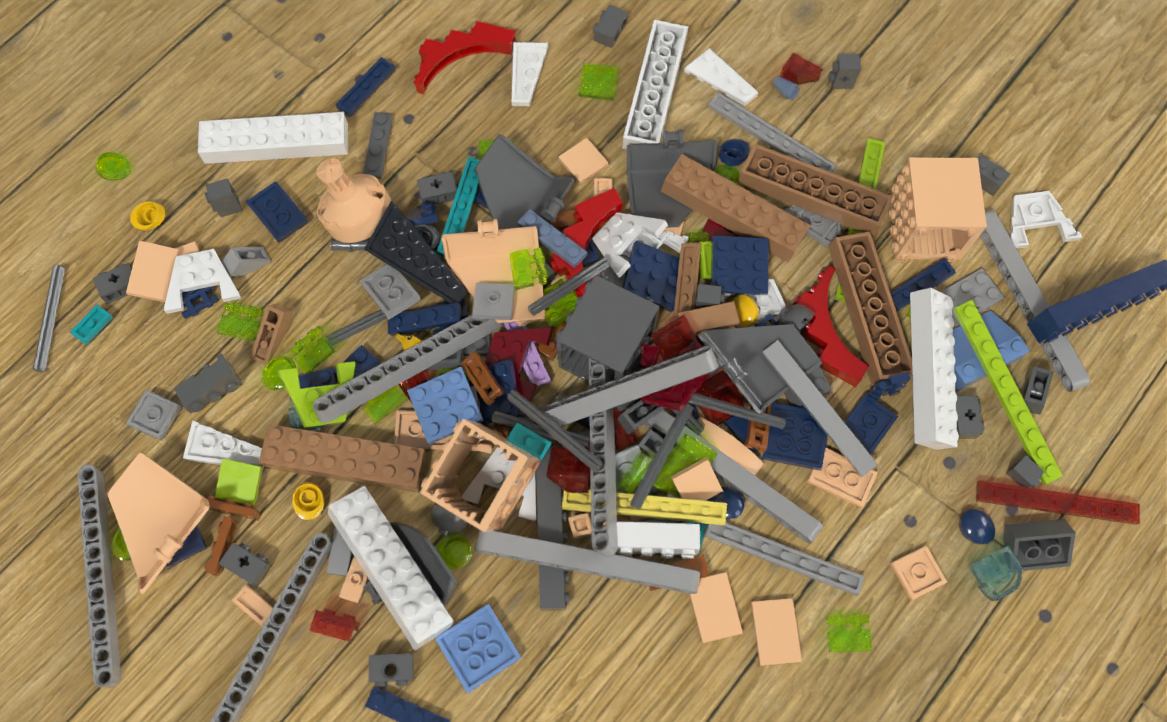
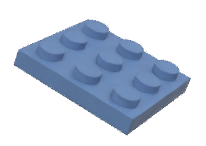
M462 367L407 390L429 445L455 434L453 432L454 427L459 421L462 422L463 419L477 423L484 421Z
M489 604L435 638L467 693L475 690L521 659L520 654Z

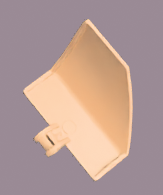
M497 219L486 222L478 220L477 232L442 235L446 264L473 298L475 297L476 283L514 284L512 320L494 319L497 323L545 318V309L535 316L528 310L529 305L543 297L536 226L499 230Z

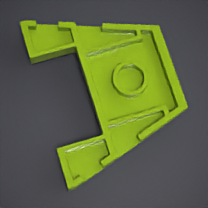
M355 362L336 364L339 384L300 389L297 368L277 371L279 378L282 379L285 385L284 388L287 394L290 395L294 403L293 406L304 428L346 421L347 413L331 422H320L315 413L313 403L317 398L352 380Z

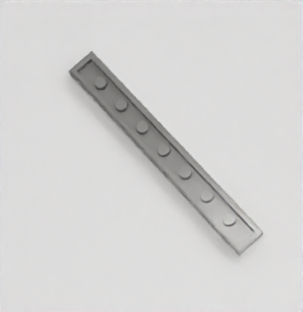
M718 92L708 104V108L781 154L789 155L830 173H833L835 170V164Z
M778 340L761 352L860 477H863L878 465Z
M725 523V525L708 524L704 534L706 538L852 595L859 596L865 577L863 575L729 523Z

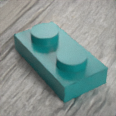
M96 304L70 333L87 345L112 320L113 316Z
M517 422L506 439L540 460L543 459L552 443Z

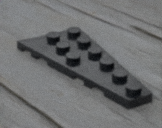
M391 201L364 250L450 304H461L468 292L467 289L395 202Z

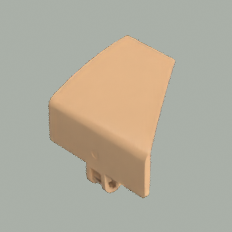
M140 452L107 494L138 577V592L143 594L164 566L170 563L173 555L183 546L185 539L210 507L209 501Z

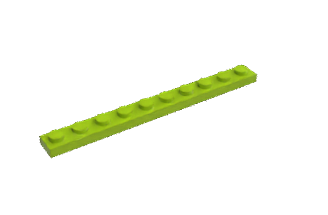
M867 139L858 179L859 184L876 190L885 142ZM849 227L847 236L863 232ZM838 281L834 300L845 302Z
M973 300L953 308L1028 457L1045 472L1040 477L1042 485H1047L1062 477L1063 475Z

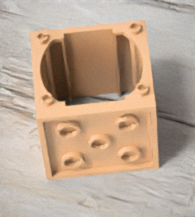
M909 158L907 163L903 165L901 173L898 174L896 182L893 183L891 191L888 192V195L893 196L888 213L889 219L892 221L890 227V235L893 236L892 252H895V259H901V262H904V260L907 262L909 259L942 260L945 258L948 262L961 260L987 227L978 158Z
M463 419L462 422L459 421L454 427L453 432L455 434L452 439L447 440L442 450L444 453L441 458H437L433 463V471L430 477L427 476L422 482L421 487L423 489L420 493L483 532L501 530L542 460L507 441V438L485 425ZM484 440L493 441L495 445L500 446L499 449L501 451L507 452L505 454L507 460L516 461L488 511L476 508L468 503L460 494L456 484L459 479L457 473L472 447H477L480 441Z

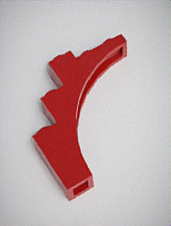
M476 20L469 34L451 29L449 36L445 37L444 43L425 38L424 43L419 48V55H421L422 60L420 71L414 77L417 93L424 94L434 77L446 66L458 59L480 53L511 55L514 42H516V31Z
M615 188L575 205L573 217L576 224L563 229V234L586 250L591 237L597 229L610 217L622 211L623 202ZM555 253L551 254L550 266L554 272L557 271L559 277L565 275L566 280H569L583 271L582 262L576 268H573ZM586 283L573 290L577 300L579 296H584Z
M829 265L826 271L821 270L817 280H819L817 286L813 284L809 293L804 291L802 296L798 295L793 305H804L815 313L804 329L807 332L804 339L820 347L817 356L822 361L820 368L857 387L869 365L858 359L845 347L831 323L827 294L835 268Z

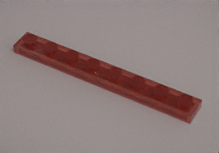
M980 480L976 486L977 502L1133 525L1140 524V504Z

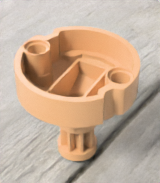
M332 158L323 161L316 171L320 181L327 185V190L318 204L317 213L320 222L331 236L340 242L354 243L370 238L392 201L385 187L372 175H346L343 165L338 159Z

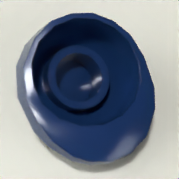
M739 139L727 140L720 148L719 159L728 166H738L748 158L749 145Z
M721 487L722 492L707 500L709 502L727 503L726 519L737 518L744 510L742 496L728 487Z
M970 509L962 515L959 529L966 539L979 545L988 544L994 539L995 526L991 518L984 512Z

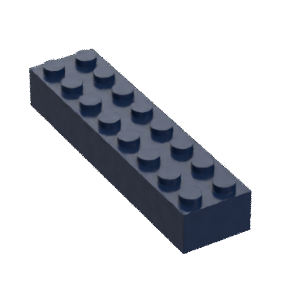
M1165 259L1048 307L1027 323L1039 344L1044 341L1050 343L1058 339L1061 334L1064 337L1074 332L1073 329L1081 330L1087 327L1090 322L1095 324L1104 319V316L1107 318L1112 317L1118 313V310L1124 312L1130 309L1132 304L1138 306L1147 301L1146 298L1152 300L1161 295L1160 291L1164 292L1167 290V261Z

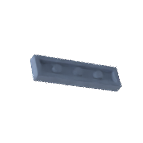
M529 209L518 221V226L521 228L536 226L538 241L573 268H576L587 256V252L532 210Z

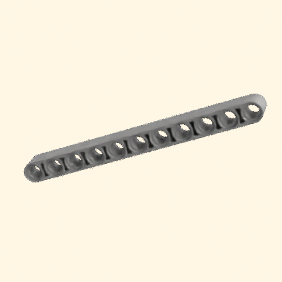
M993 209L985 211L987 227L980 237L1029 323L1048 308L1049 305L997 213ZM1061 334L1058 339L1050 343L1047 341L1040 343L1061 383L1068 392H1073L1090 384V378L1066 336L1063 337Z
M470 315L317 398L313 403V407L318 420L322 423L333 421L503 326V323H497L494 319H473V316Z
M705 346L538 409L560 427L712 372L719 367V364L711 346ZM525 413L521 414V417H519L522 419L533 421Z
M589 358V389L613 381L612 369L608 368L607 370L604 368V365H600ZM614 407L590 416V452L605 464L597 472L590 468L592 547L606 557L614 555L617 551Z
M663 410L643 425L648 429L653 428L665 438L675 418ZM684 426L675 443V446L683 451V454L694 462H698L706 457L716 478L802 540L810 544L813 543L823 528V525L818 520Z
M84 465L78 471V487L93 679L97 686L113 688L121 681V668L104 475L102 471L94 466ZM94 472L92 478L88 479V476ZM95 491L94 497L90 499L91 493ZM97 510L96 516L91 518L92 513ZM98 530V535L93 538L94 532ZM100 549L99 556L95 558V552ZM101 569V576L96 578L97 572ZM103 589V595L98 599V593ZM105 610V616L100 619L101 611ZM106 630L107 636L102 640L101 635ZM108 651L109 657L106 661H103V655ZM107 673H110V680L106 683L104 680Z
M479 530L475 551L683 593L697 594L700 572L619 555L606 557L593 550L496 531L483 532Z
M317 533L312 537L210 722H223V716L226 712L230 713L231 718L229 722H238L330 555L332 539L326 534ZM326 539L325 547L318 548V543ZM311 558H316V564L308 567V561ZM305 576L306 582L302 586H298V579ZM295 595V602L288 605L287 600L289 596ZM280 614H284V615H285V620H284V622L281 623V624H278V623H277V618H278V616H279ZM270 633H273L274 640L268 644L266 638ZM262 652L264 658L262 662L257 663L256 656ZM252 672L253 678L251 682L246 683V674ZM237 692H240L242 698L240 702L235 703L234 696Z

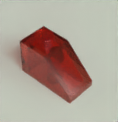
M792 53L782 67L780 76L797 85L818 82L823 69Z

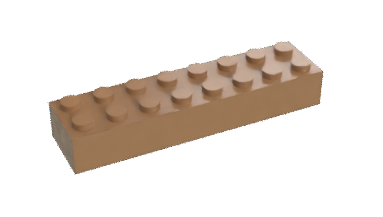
M754 144L740 172L738 183L863 233L870 232L873 237H876L893 196L757 144Z
M681 154L665 178L661 189L662 193L741 237L769 239L768 252L789 263L810 227L806 222Z
M865 232L836 237L830 243L828 249L864 363L869 365L867 373L871 385L875 386L878 382L888 380L889 377L908 372L911 377L913 375L912 358L871 233Z
M268 424L259 463L267 469L419 493L427 453L422 448Z

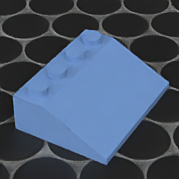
M992 311L981 315L1006 366L1022 359L1030 352L1019 334ZM962 326L953 329L955 340L953 349L956 360L954 373L956 375L955 387L957 391L987 377Z

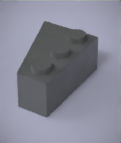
M222 353L216 356L218 360L211 366L209 364L203 366L204 371L198 376H190L174 389L183 407L190 414L201 411L205 405L220 400L221 396L228 392L236 391L243 384L234 367Z

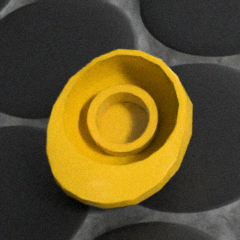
M151 201L137 205L130 214L131 224L136 229L144 231L156 228L165 218L164 207L159 203Z
M747 295L735 297L732 302L735 304L740 321L738 327L745 328L754 325L759 317V308L755 301Z
M303 482L296 487L292 497L295 513L304 520L315 519L321 514L325 502L320 486L314 482Z

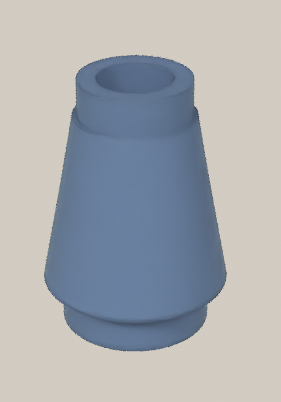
M778 76L773 82V85L785 99L793 100L799 93L797 84L781 76Z

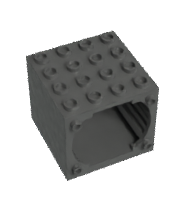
M595 275L593 280L587 282L584 296H579L575 304L577 308L574 313H569L566 319L567 325L564 329L561 328L556 336L558 367L589 382V358L600 365H604V368L607 370L608 368L612 369L613 380L632 374L635 369L634 367L643 356L642 345H649L654 336L659 306L654 304L651 298L650 300L649 297L644 299L609 282L608 277L605 276L603 278L604 275H601V277Z

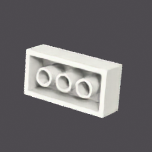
M617 522L616 554H620V556L632 557V554H641L642 558H652L653 555H661V558L671 559L675 555L681 556L682 559H694V556H697L699 553L700 524Z

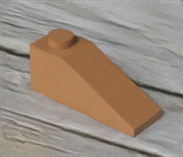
M280 304L267 305L250 359L266 366L269 365L289 328L294 310Z

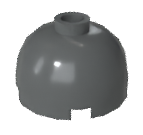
M800 304L793 305L789 309L785 307L779 313L781 318L778 325L793 324L798 332H800L813 318L815 313L808 307Z
M436 502L434 503L431 519L433 524L439 528V533L450 536L451 533L459 534L467 529L470 523Z

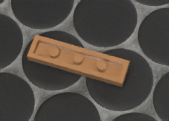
M681 243L674 307L675 318H677L678 313L695 310L701 244Z

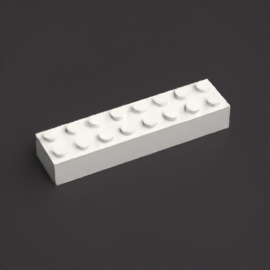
M654 20L623 136L622 149L627 150V145L661 142L686 42L687 26Z
M344 112L199 121L198 154L205 164L348 154V123Z
M927 288L910 293L915 444L935 450L957 447L959 435L956 423L958 415L956 412L957 395L955 393L956 375L954 373L956 360L953 349L955 344L953 337L954 320L952 318L953 301L951 297L935 289Z
M363 486L329 505L328 516L413 649L417 650L450 629L453 623L451 616L367 488Z

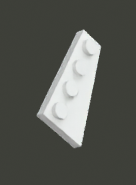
M514 42L512 106H530L547 53L548 43Z
M710 48L685 67V73L689 75L691 73L699 81L709 83L713 89L726 93V96L743 106H746L758 96V92Z
M192 421L183 459L221 465L222 458H229L261 465L259 458L262 448Z

